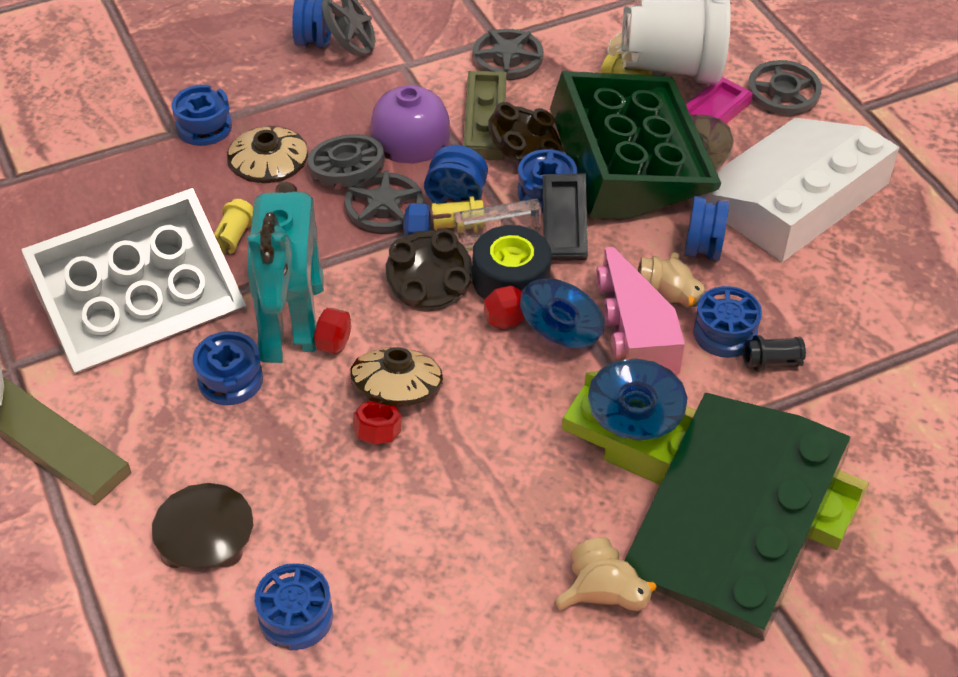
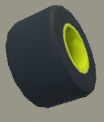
M503 225L485 232L474 244L472 283L477 294L483 299L489 296L495 289L514 286L524 291L525 296L535 303L536 301L530 293V287L539 285L542 289L544 284L550 286L551 248L547 240L535 230L521 225Z

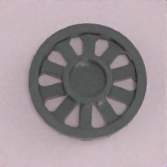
M349 134L333 137L318 144L309 153L307 162L310 174L315 181L320 180L322 185L335 187L336 184H342V187L356 185L362 179L366 182L376 176L377 170H382L384 167L385 156L382 144L375 138L366 135Z

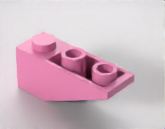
M605 247L603 266H597L596 283L598 292H605L607 298L604 299L603 304L606 326H613L615 332L611 336L614 360H621L622 365H649L658 369V375L680 374L685 343L675 308L614 247Z

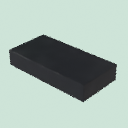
M543 174V237L551 248V261L587 260L586 175Z

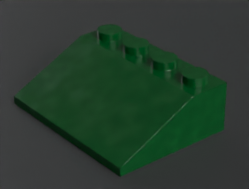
M575 71L561 72L550 111L555 119V125L566 155L575 162L577 174L586 175V206L589 218L629 219L694 198V196L719 190L722 183L673 77Z
M705 392L624 561L628 562L636 570L639 578L646 582H654L657 586L655 588L656 591L764 641L846 459L851 436L800 415Z

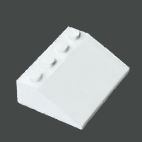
M794 118L718 169L716 172L722 183L719 190L700 195L699 197H705L707 202L715 204L718 200L729 201L727 224L783 263L887 186L900 147L866 126Z
M193 188L21 249L25 268L74 374L246 308L244 299Z

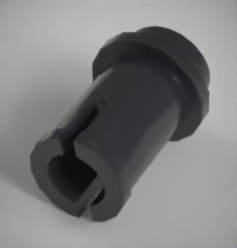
M755 335L752 340H746L743 345V360L746 367H753L757 372L764 371L765 367L803 366V360L806 358V348L802 337L764 339L761 335Z

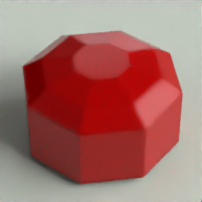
M507 286L495 289L484 299V314L488 324L499 330L518 326L525 319L520 307L521 296L525 295L524 291L514 286Z
M326 308L323 310L317 321L314 333L316 349L333 354L340 353L349 340L352 327L349 312L336 308Z
M373 401L364 402L354 412L353 429L358 439L372 444L393 442L401 432L402 416L396 406Z

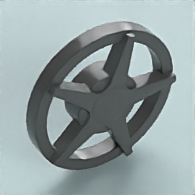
M323 0V15L330 32L337 42L352 55L362 57L370 53L375 48V33L370 21L372 17L367 15L361 4L357 0H341V7L332 0ZM357 37L364 48L354 45L350 40Z
M490 29L488 33L482 35L473 46V61L481 71L507 72L506 79L522 78L532 74L541 66L543 46L535 36L531 35L530 31L525 32L517 29H498L493 31ZM504 38H513V40H505ZM491 41L495 44L492 48L481 50L485 44ZM525 43L530 44L537 53L523 49V45ZM493 58V61L497 65L504 67V69L490 66L482 59ZM522 60L532 61V63L522 68L510 69V67L518 66Z
M774 60L760 64L751 72L748 90L753 93L752 99L754 102L768 110V113L793 115L812 110L820 99L822 84L819 77L808 67L793 61ZM774 70V75L771 77L770 82L755 81L761 74ZM782 70L798 73L804 76L805 79H799L794 74L782 72ZM813 86L815 93L809 100L799 93L800 90ZM758 91L769 93L773 100H768ZM789 101H791L792 103H794V105L781 104L782 102H789Z
M385 170L384 173H377L376 176L366 182L362 179L358 181V184L349 186L345 196L346 213L355 225L364 230L375 233L400 231L403 229L404 217L401 211V202L416 198V204H423V193L421 188L410 178L400 174L389 173L388 170ZM381 183L380 187L373 190L364 189L370 185ZM389 183L398 184L407 189L396 190L389 187ZM354 197L368 201V206L360 215L352 207ZM373 216L383 219L394 217L396 221L381 223L368 219Z

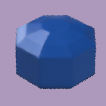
M410 203L403 217L404 236L406 237L417 231H430L431 207L428 204Z

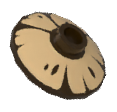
M277 126L257 127L242 133L232 141L227 152L229 167L237 176L249 182L263 184L280 182L294 176L304 167L308 158L307 145L304 139L298 133L288 128Z
M385 347L368 351L358 357L350 368L351 384L360 395L373 402L389 406H410L425 402L435 396L443 384L442 369L435 360L419 351L407 348Z

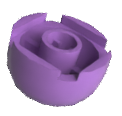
M406 85L384 93L377 101L372 112L370 132L371 137L382 144L384 152L390 153L391 160L398 163H419L431 160L436 150L441 148L443 144L448 146L450 120L444 103L434 92L419 86Z

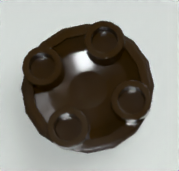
M501 102L488 120V132L493 143L504 155L517 163H520L527 154L537 150L550 149L563 152L561 140L553 127L555 119L545 109L538 108L532 111L520 106H514L508 102Z
M446 228L438 229L437 231H417L402 239L395 240L391 244L389 257L386 262V278L394 295L406 305L421 310L443 309L456 303L468 290L473 276L472 260L466 248L458 241L453 231Z
M202 483L187 486L170 495L158 508L152 523L153 543L158 549L164 564L172 568L184 567L198 570L215 566L231 567L240 561L243 555L242 548L249 541L254 526L252 509L242 494L227 485Z

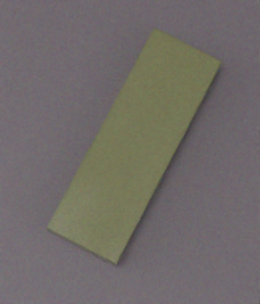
M468 71L463 146L473 149L484 160L504 159V154L493 143L488 132V120L498 104L506 102L507 72Z

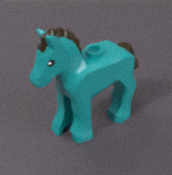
M284 181L276 186L275 192L262 193L255 198L251 233L247 235L248 280L257 321L260 361L269 363H283L282 341L284 327L281 311L284 310L285 302H288L292 321L293 345L302 344L303 352L317 350L314 341L317 322L313 295L324 291V277L319 261L318 234L313 198L306 192H297V187L294 184Z

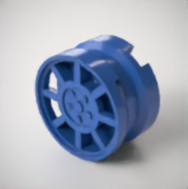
M294 0L292 33L296 46H307L308 43H316L317 47H328L331 32L323 15V0Z
M195 85L183 89L174 97L172 111L175 118L176 131L184 142L197 146L211 145L220 142L231 132L232 120L229 112V102L223 90H211V85ZM215 130H222L221 133L215 136L212 133ZM208 134L209 136L208 138H199L200 135Z
M448 145L438 149L430 162L424 181V189L427 196L436 204L450 203L445 201L447 198L455 199L456 202H462L461 200L470 199L471 196H474V200H481L488 176L487 163L479 153L465 146Z
M550 149L537 150L527 154L520 161L518 167V198L529 210L543 213V174H577L575 162L563 152Z
M694 196L684 256L696 257L697 254H704L714 261L720 260L727 225L729 201L718 200L715 204L707 202L705 197Z
M720 286L708 290L701 296L698 302L693 329L696 342L705 351L715 356L732 358L743 355L744 342L752 340L753 336L758 335V328L762 317L761 305L751 293L741 288ZM725 294V299L716 300L714 298L716 295ZM730 295H736L742 299L740 301L730 299Z
M235 331L215 333L201 341L193 353V365L197 375L199 390L207 400L215 404L235 405L252 398L262 386L263 372L260 365L258 346L252 338L243 333ZM215 392L226 393V396H225V397L216 396V395H214L213 393H215Z
M300 563L285 564L268 572L256 588L255 606L260 629L264 637L274 646L280 644L289 646L290 650L306 649L321 641L330 630L333 621L330 588L324 575L317 569ZM295 572L294 576L287 577L284 579L279 578V576L283 574ZM271 581H274L275 583L267 590V592H264L266 586Z

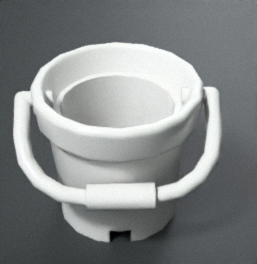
M635 0L634 6H624L621 51H629L632 54V61H622L623 68L690 76L697 83L716 85L721 81L728 55L731 23L730 0Z

